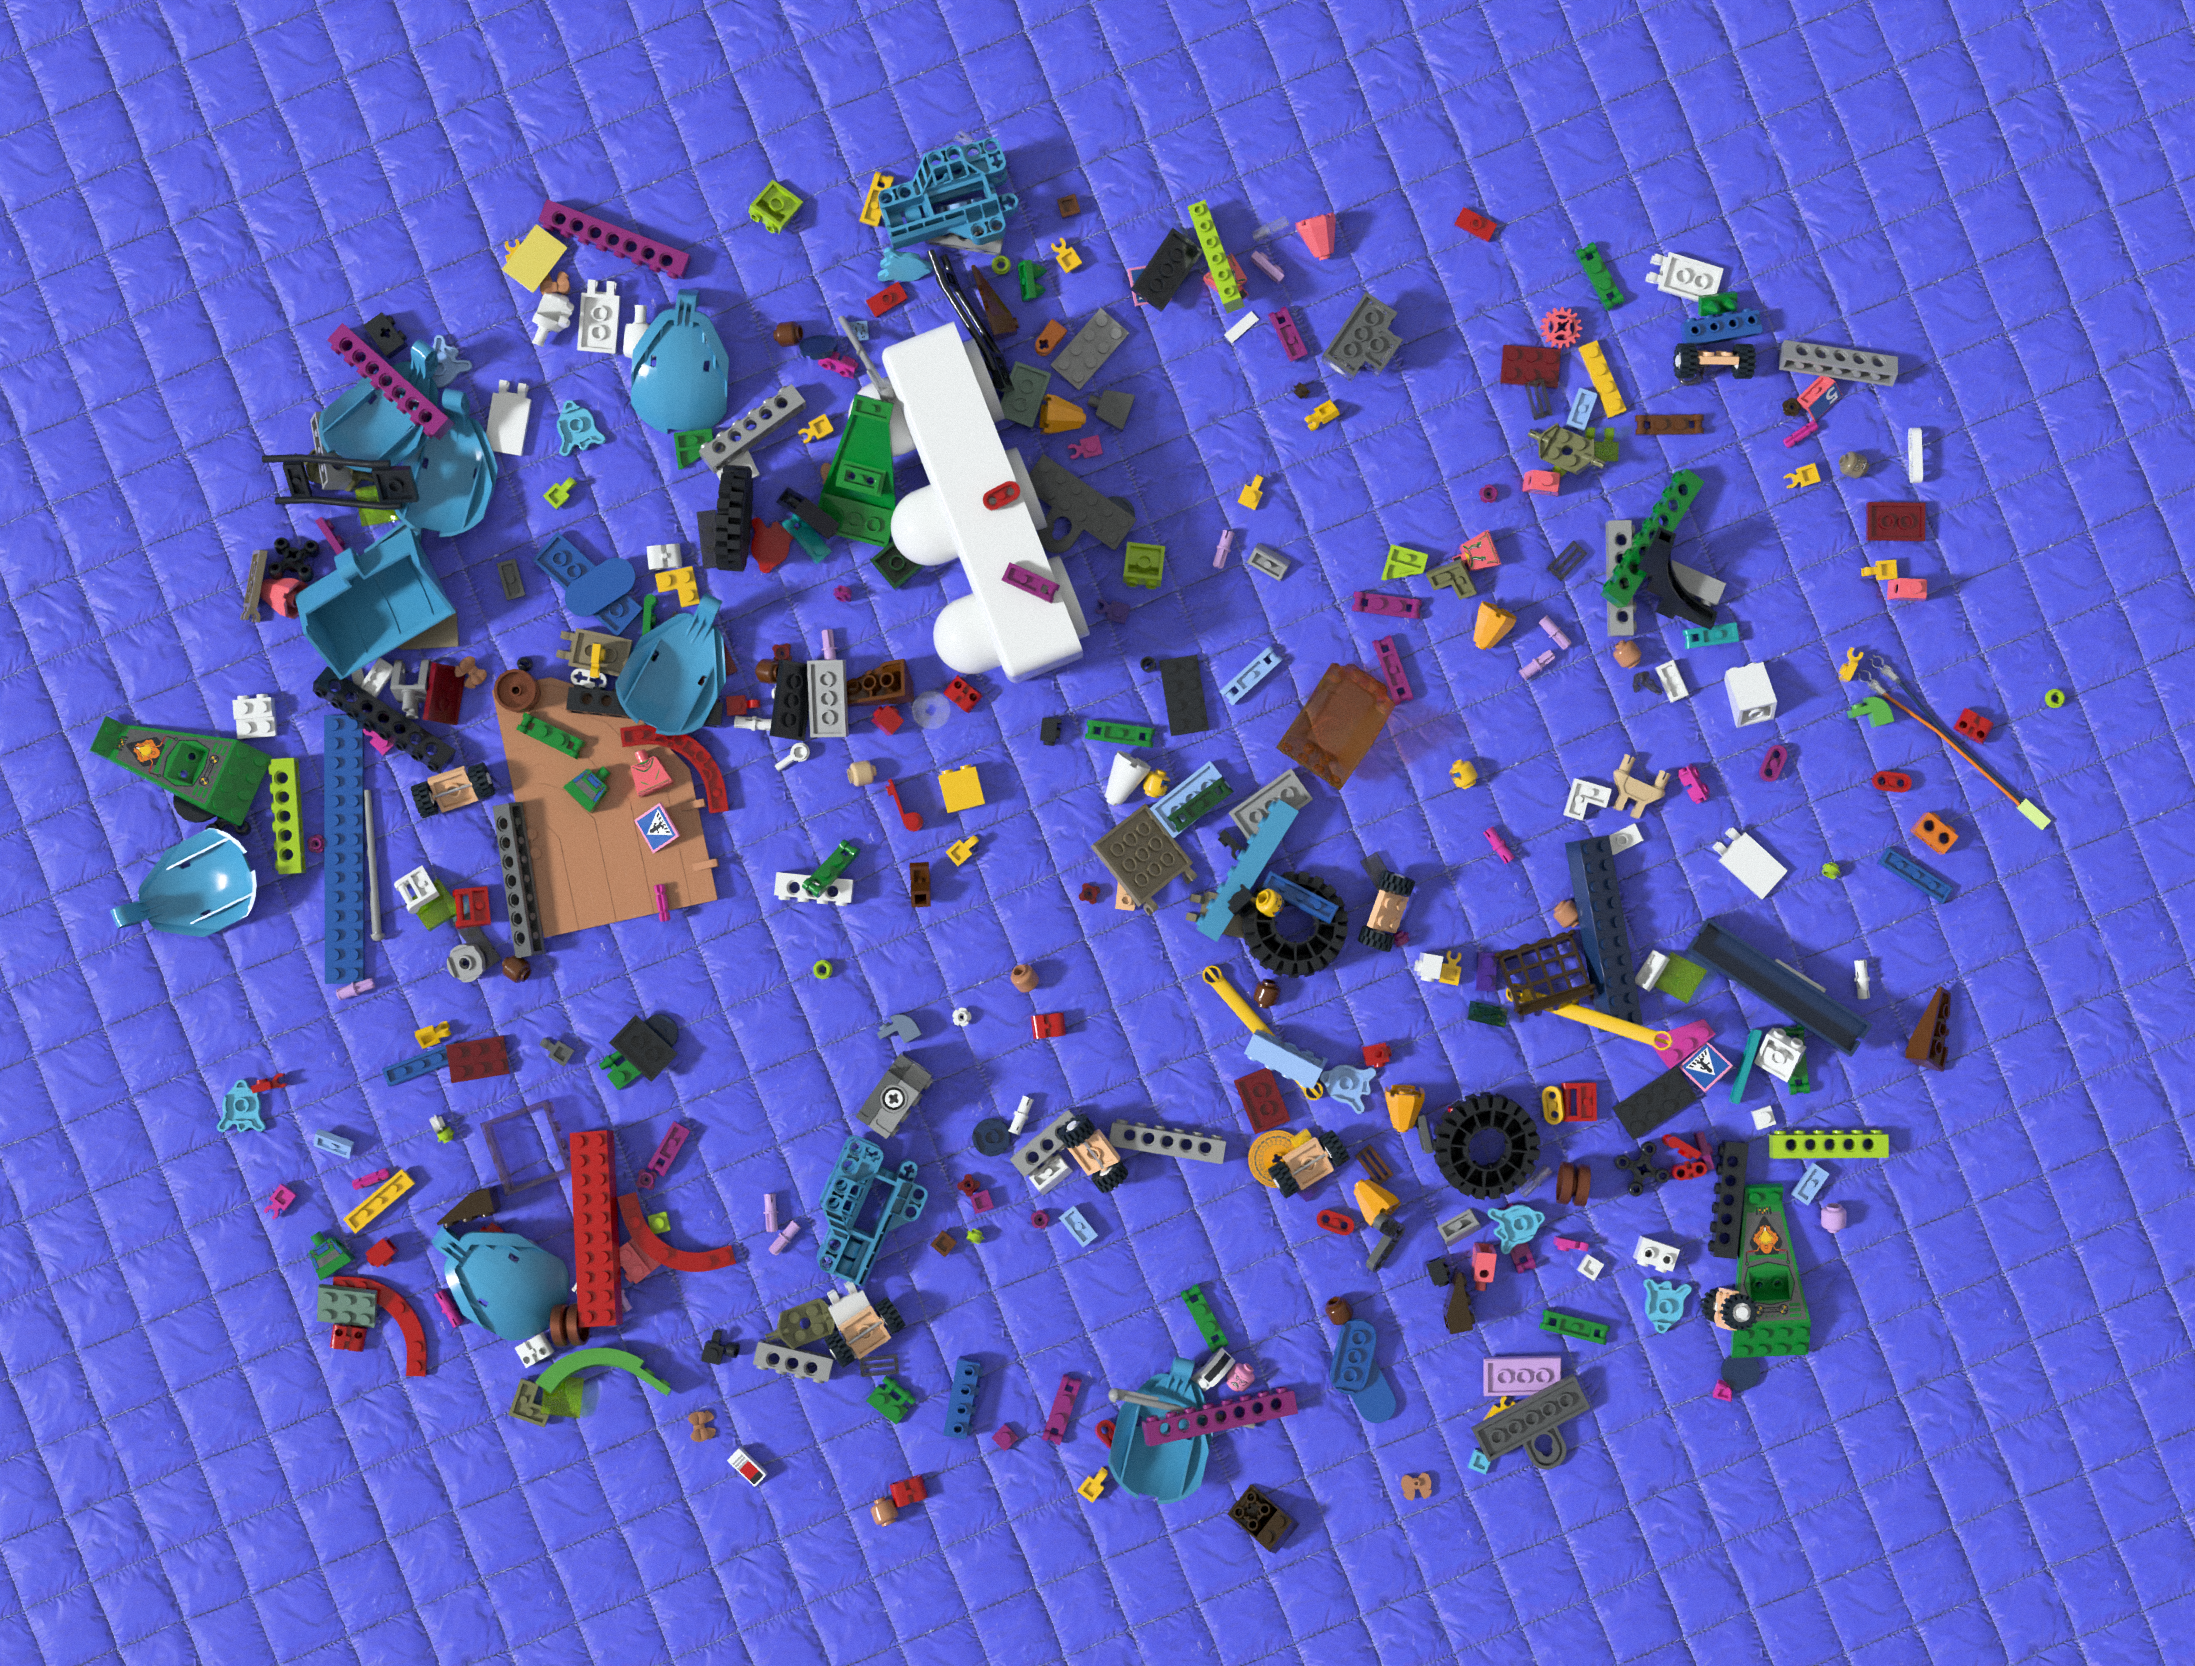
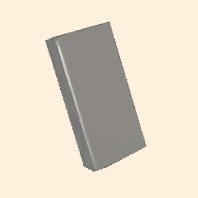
M1258 543L1247 563L1281 581L1291 561Z
M1470 1208L1439 1225L1437 1228L1447 1246L1450 1247L1480 1230L1481 1226Z

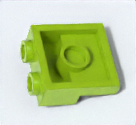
M772 179L751 203L748 213H750V217L755 222L761 221L764 223L770 233L776 232L780 235L791 222V218L801 208L803 201Z
M1127 542L1123 583H1126L1129 587H1137L1138 584L1145 585L1148 589L1161 587L1165 546Z

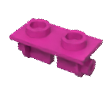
M832 352L833 355L829 358L818 360V365L824 369L835 371L841 376L851 379L854 378L855 370H857L859 365L855 359L845 355L842 360H838L840 353Z
M1690 763L1686 767L1687 770L1685 768L1678 770V777L1684 787L1689 784L1692 785L1691 788L1687 789V792L1692 801L1699 804L1703 801L1702 797L1704 800L1710 797V790L1705 783L1701 782L1698 769Z

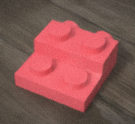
M633 1238L619 1248L620 1267L622 1266L626 1271L624 1275L630 1283L634 1281L637 1284L661 1265V1263H658L642 1251Z

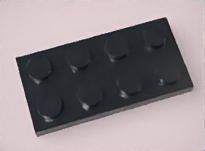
M1172 228L1130 290L1162 312L1203 250Z
M1197 655L1160 660L1159 664L1171 737L1209 731Z
M779 660L769 736L805 741L809 712L807 664Z
M1674 1066L1611 1108L1631 1139L1634 1140L1698 1098L1678 1067Z

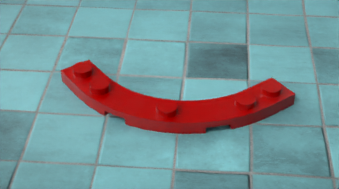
M650 725L620 728L622 747L659 745L670 748L686 757L695 766L704 782L709 814L729 811L725 784L721 772L712 756L696 740L686 734L669 736L655 733L657 728Z
M636 1192L617 1197L629 1234L642 1251L658 1263L686 1272H705L736 1264L731 1245L712 1251L694 1253L681 1251L665 1244L655 1236L646 1224Z
M333 1276V1285L377 1290V1304L394 1317L403 1332L407 1349L406 1376H427L428 1354L426 1335L423 1332L420 1319L410 1303L393 1288L376 1280L356 1276Z

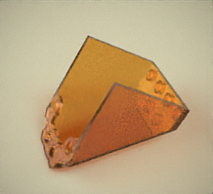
M1331 663L1276 748L1295 760L1299 765L1304 766L1313 774L1328 782L1331 786L1341 790L1375 742L1396 705L1393 699L1388 697L1386 685L1377 681L1356 665L1347 664L1346 666H1340L1338 663Z

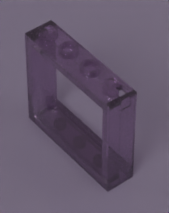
M548 1099L480 1123L506 1196L571 1173V1156L567 1152L569 1146L567 1140L561 1136L562 1126L560 1121L555 1119L554 1113L556 1110L554 1104L549 1102ZM543 1107L565 1168L514 1186L493 1125Z

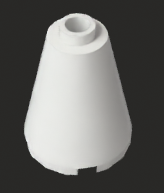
M1119 750L1115 754L1105 793L1106 801L1114 806L1123 804L1147 776L1151 768L1141 759L1130 757L1131 754Z

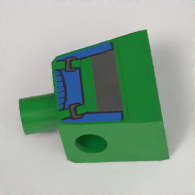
M604 766L596 773L591 769H586L564 785L563 788L589 813H593L610 789L604 781L611 773Z
M321 1231L310 1237L316 1247L309 1251L308 1254L320 1281L356 1259L336 1236L326 1240Z

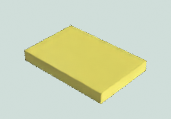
M536 224L502 270L534 293L568 247Z

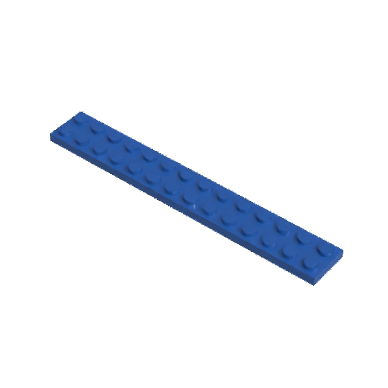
M324 715L325 984H351V982L355 984L365 980L364 726L361 722L351 719L348 715Z

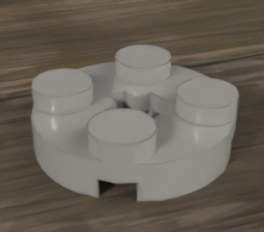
M460 944L450 951V956L447 958L448 970L454 978L462 980L461 982H472L486 971L485 957L476 944ZM465 958L470 962L469 968L467 965H463Z

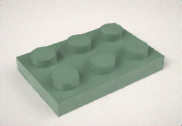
M1015 361L1010 375L1015 390L1009 393L1004 392L1000 403L1005 419L1033 429L1052 374Z
M320 1284L318 1286L317 1321L375 1328L377 1290Z

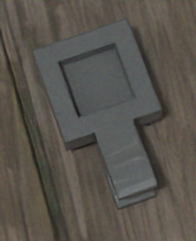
M543 1038L539 1044L550 1051L549 1058L564 1067L575 1049L560 1040L554 1044L547 1038Z

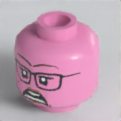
M1247 1363L1235 1364L1227 1373L1228 1386L1236 1392L1247 1390L1255 1380L1254 1369Z

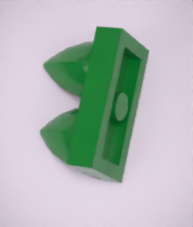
M1032 260L1020 262L1018 264L1022 302H1030L1040 297L1046 291L1041 284L1034 282V279L1043 276L1047 270L1041 265L1032 263Z
M1735 291L1698 296V315L1701 317L1729 311L1737 312V292Z

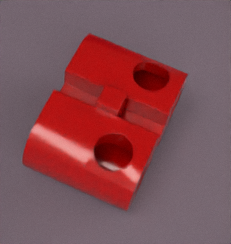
M959 675L954 678L943 692L945 696L968 714L983 697L981 692L972 687Z
M1964 708L1953 729L1983 745L1994 723Z
M1064 1012L1031 1016L1033 1039L1066 1035Z
M1697 1160L1684 1161V1163L1675 1164L1670 1168V1175L1677 1180H1690L1693 1177H1701L1707 1172L1706 1165Z
M334 1323L329 1347L363 1352L367 1328Z
M921 1474L889 1484L896 1508L928 1498Z

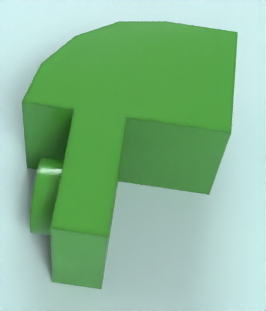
M1877 697L1863 698L1865 706H1863V703L1851 706L1852 710L1847 711L1848 718L1867 714L1871 728L1894 722L1889 705L1883 699Z

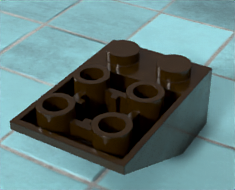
M496 1185L469 1193L440 1219L437 1225L443 1224L444 1227L456 1225L461 1219L464 1223L478 1218V1215L484 1218L497 1213L496 1210L501 1208Z
M1457 1268L1453 1271L1442 1310L1446 1330L1450 1335L1473 1330L1472 1325L1475 1324L1474 1314L1471 1313L1468 1307L1471 1305L1470 1295L1467 1294L1464 1288L1467 1286L1466 1276Z
M1252 1484L1228 1512V1515L1265 1549L1275 1554L1300 1524Z

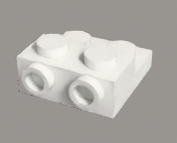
M257 694V698L249 699V695L237 696V700H232L237 739L277 736L275 698L268 697V694Z
M1772 1028L1767 1033L1754 1063L1788 1082L1807 1047L1803 1045L1802 1040L1798 1038L1792 1039L1787 1036L1783 1029Z

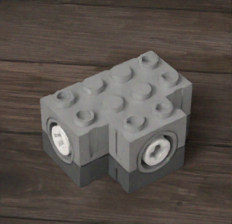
M901 1052L855 1117L867 1126L869 1125L870 1128L884 1138L894 1137L900 1129L898 1123H903L912 1112L909 1109L910 1106H916L923 1096L920 1092L923 1088L927 1090L934 1081L931 1078L933 1073L904 1052Z

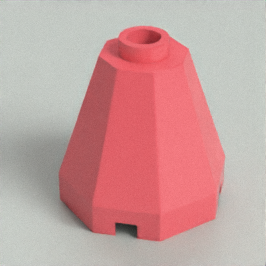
M1334 212L1295 223L1299 235L1314 258L1319 257V260L1330 258V254L1334 253L1336 223Z
M269 578L262 582L260 597L280 615L295 619L299 616L295 595L307 588L308 584L294 578H281L278 580Z

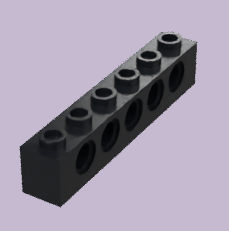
M1722 1140V1144L1718 1146L1720 1164L1717 1163L1716 1165L1718 1183L1715 1182L1714 1184L1716 1202L1712 1203L1714 1221L1710 1223L1712 1240L1708 1242V1251L1713 1257L1737 1259L1749 1146L1745 1142ZM1730 1156H1734L1736 1159L1735 1164L1729 1166L1727 1163ZM1729 1175H1732L1734 1178L1731 1185L1725 1183V1179ZM1730 1194L1732 1197L1731 1202L1724 1204V1196ZM1728 1213L1730 1216L1729 1221L1722 1223V1215ZM1722 1233H1727V1240L1721 1243L1719 1236Z

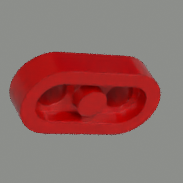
M1007 481L987 491L983 496L985 508L995 511L1017 500L1020 496V487L1014 481ZM1009 488L1014 490L1013 495L1007 494ZM990 498H996L997 502L990 504L989 500Z
M1880 771L1872 777L1873 787L1880 791L1903 793L1908 791L1912 785L1911 778L1904 773ZM1880 777L1884 779L1882 785L1878 782ZM1898 780L1903 781V785L1901 787L1897 784Z
M1323 1209L1317 1214L1316 1221L1323 1229L1340 1235H1349L1354 1229L1353 1220L1346 1215L1329 1209ZM1328 1215L1329 1221L1324 1222L1322 1220L1323 1216ZM1347 1222V1227L1341 1228V1223Z
M1102 1420L1096 1424L1095 1434L1111 1449L1116 1426L1109 1420ZM1102 1427L1107 1429L1106 1434L1102 1433Z

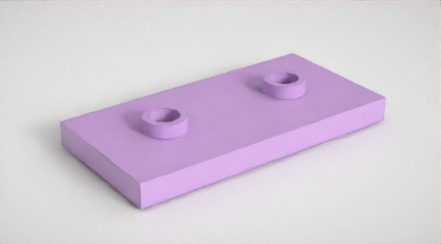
M1560 1355L1483 1357L1484 1396L1533 1395L1561 1380Z

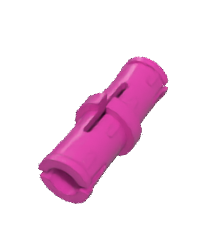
M1493 826L1483 832L1493 846V851L1496 850L1505 864L1515 858L1506 846V841L1501 839Z
M445 1288L434 1294L443 1309L441 1310L442 1313L446 1314L453 1328L464 1322L455 1308L457 1305L452 1303Z

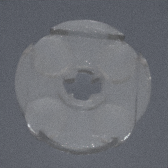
M927 691L920 694L912 705L914 720L921 727L929 730L938 729L946 724L951 712L948 700L942 694L935 691ZM929 705H934L933 708H937V712H934L933 716H929V713H926Z

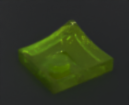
M375 485L355 488L357 500L380 502ZM358 508L362 527L400 520L394 510Z
M439 878L433 884L440 896L420 907L416 913L429 932L457 916L455 899ZM415 895V896H413L412 898H413V900H415V899H417L418 897H417V895Z
M1670 952L1667 957L1670 960L1655 982L1654 987L1688 1004L1707 970Z
M569 1377L557 1388L553 1395L543 1389L540 1414L580 1419L584 1378Z

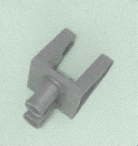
M398 659L394 661L390 690L397 702L403 703L402 711L407 712L406 718L418 719L419 703L426 701L432 664L430 659L421 661L418 684L406 685V669L403 660Z

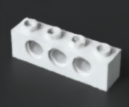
M776 872L774 895H778L780 900H790V897H797L799 902H809V899H817L819 904H828V901H836V905L847 906V903H852L854 880L837 878L831 885L838 888L837 896L831 897L827 889L817 898L809 890L806 891L802 888L803 882L810 878V875ZM793 882H797L800 885V890L797 893H793L790 890V885Z

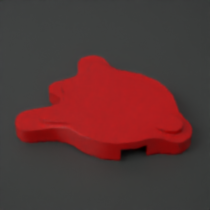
M756 517L752 520L755 535L751 544V552L759 564L760 571L770 573L774 567L786 560L789 554L790 543L794 538L778 522H773L772 526L767 528L763 521Z

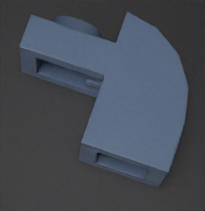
M906 1014L890 1016L893 1024L890 1025L887 1022L880 1026V1031L877 1032L881 1040L891 1033L898 1031L904 1044L922 1034L915 1020Z

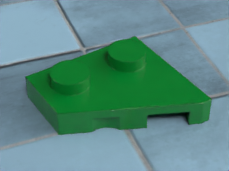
M712 428L674 433L678 470L683 469L701 457L699 453L701 446L708 441L714 440Z

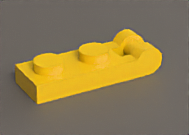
M875 172L859 220L861 223L879 227L882 215L878 195L882 190L892 187L894 182L893 176L888 175L887 177L882 175L881 172ZM879 182L884 183L885 187H878Z

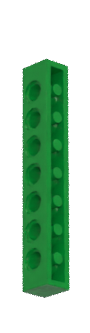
M1689 469L1678 470L1673 474L1671 484L1663 490L1662 498L1652 508V514L1642 523V530L1632 539L1633 544L1622 555L1623 560L1613 569V576L1603 585L1604 590L1601 596L1615 607L1622 608L1627 606L1647 572L1637 569L1641 557L1639 550H1645L1650 541L1649 534L1651 533L1653 536L1658 526L1673 532L1704 484V481ZM1679 487L1682 489V495L1679 493ZM1669 502L1672 504V510L1669 508ZM1659 518H1661L1663 521L1662 526L1659 523ZM1630 564L1633 566V573L1630 571ZM1620 580L1623 581V588L1620 586Z

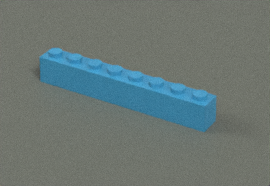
M1277 799L1276 802L1274 800L1271 802L1267 809L1270 811L1267 817L1261 818L1257 825L1259 827L1256 834L1252 833L1247 840L1248 847L1246 850L1242 849L1237 856L1238 863L1235 867L1233 865L1230 867L1226 874L1228 876L1226 882L1220 883L1216 890L1218 892L1216 898L1210 899L1206 905L1207 912L1204 916L1201 914L1195 923L1198 925L1196 928L1198 931L1216 942L1234 916L1228 909V906H1230L1228 901L1233 894L1241 890V884L1249 890L1251 889L1299 813L1298 810L1280 799Z

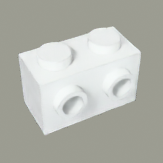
M1420 952L1419 960L1415 961L1414 971H1417V975L1421 976V980L1434 982V979H1440L1443 956Z
M1640 1236L1633 1258L1638 1260L1637 1264L1648 1267L1651 1264L1656 1266L1655 1270L1666 1273L1667 1270L1673 1272L1680 1250L1676 1247Z

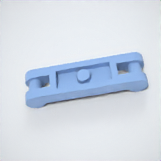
M1271 646L1266 648L1219 691L1229 699L1228 702L1232 706L1283 660L1273 652L1274 649ZM1266 656L1272 661L1269 665L1263 660ZM1234 686L1239 690L1236 695L1230 690Z

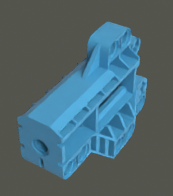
M986 138L960 147L951 145L925 153L912 181L884 189L879 193L878 201L881 215L894 250L951 232L972 240L975 245H984L1000 240L1006 235L1004 219L1012 217L1016 212L1018 213L1019 206L1016 195L1006 193L997 196L995 187L1002 186L1008 179L1006 160L1001 145L996 138ZM990 143L997 145L996 150L988 151L986 147ZM971 149H976L979 154L969 156L968 152ZM952 155L959 156L957 159L950 158ZM996 156H997V160H998V161H997V162H994V158H993V157H996ZM938 160L940 164L933 165L932 162ZM954 170L961 171L959 174H953L952 172ZM938 175L943 176L940 180H936L935 177ZM1002 175V179H998L996 176ZM979 190L984 192L986 198L984 200L936 215L933 213L931 205ZM922 211L924 212V215H925V218H923V219H922V216H921V212H922ZM902 217H905L907 224L903 223ZM996 225L1002 227L1000 230L992 229ZM977 231L983 232V235L976 236L974 234Z
M851 1135L846 1139L834 1169L831 1171L819 1197L829 1227L816 1258L819 1267L823 1271L853 1282L858 1286H865L887 1233L909 1221H915L923 1209L928 1193L922 1184L914 1181L918 1168L912 1159L902 1160L897 1171L893 1172L880 1166L884 1156L878 1144L858 1135ZM854 1143H860L857 1149H851ZM869 1152H877V1154H872V1156L869 1155ZM846 1161H852L850 1166H843ZM911 1164L913 1170H908L906 1174V1170L904 1167H908ZM874 1178H878L892 1184L870 1233L854 1226V1223ZM854 1185L859 1186L856 1194L850 1192ZM917 1189L923 1190V1195L920 1198L913 1196L914 1191ZM846 1200L852 1202L849 1209L843 1207ZM908 1207L915 1208L913 1215H906L905 1212ZM850 1236L863 1241L862 1244L856 1240L850 1239ZM834 1239H837V1240H838V1242H837L836 1244H834V1245H831V1244H830V1242H831L832 1240H834ZM842 1253L845 1254L846 1256H849V1257H851V1258H854L855 1260L852 1261V1260L849 1259V1258L843 1257V1256H842ZM825 1257H830L828 1262H822Z

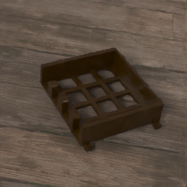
M1574 929L1568 931V933H1559L1550 939L1542 938L1537 943L1523 944L1517 949H1506L1494 954L1495 959L1498 958L1501 972L1515 1008L1514 1012L1515 1014L1517 1013L1520 1023L1524 1022L1525 1015L1534 1013L1535 1016L1542 1015V1010L1552 1007L1556 1011L1561 1008V1004L1570 1001L1572 1005H1576L1579 1003V999L1588 996L1590 1001H1594L1593 990L1597 989L1595 984L1591 985L1573 939V935L1576 934ZM1568 942L1572 952L1560 955L1557 945ZM1553 947L1556 957L1543 960L1540 950ZM1535 952L1539 962L1525 966L1522 956ZM1573 956L1578 968L1566 971L1562 959ZM1518 957L1521 967L1508 971L1504 961ZM1558 961L1562 973L1549 977L1545 965ZM1541 966L1545 978L1531 982L1527 970ZM1523 972L1527 984L1513 987L1510 975ZM1580 973L1583 985L1572 987L1568 976ZM1564 977L1568 989L1555 993L1551 981ZM1547 982L1551 994L1537 998L1533 986ZM1529 988L1533 1000L1520 1004L1516 992Z

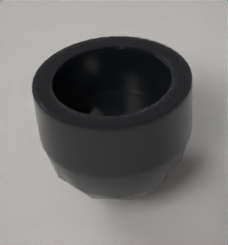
M526 656L520 657L517 661V667L519 670L528 672L533 668V661ZM523 661L529 663V667L525 665H520V662Z
M1147 656L1141 660L1140 666L1144 672L1150 673L1155 670L1156 662L1152 657ZM1151 663H1153V665H1151L1149 668L1145 669V667H1147L1148 665H1150Z
M727 1343L724 1346L727 1349L724 1351V1354L730 1358H737L740 1350L739 1343Z

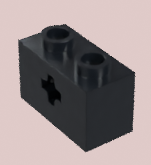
M381 312L363 326L385 356L391 359L408 347L405 342L407 337L401 330H396L394 327L396 322L390 314L386 316ZM386 331L389 332V335H390L389 338L386 337V334H385Z

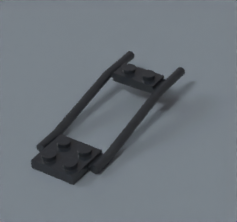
M934 249L927 251L936 274L937 284L983 353L986 368L993 375L991 379L993 386L998 391L1006 393L1014 391L1015 389L1004 357L963 294L948 255L940 257L944 268H941Z
M305 454L262 456L263 463L283 462L282 467L292 497H275L276 505L313 503L378 510H397L403 508L402 503L419 501V494L411 466H391L390 460H362ZM303 462L372 468L371 472L380 502L312 496L311 486Z

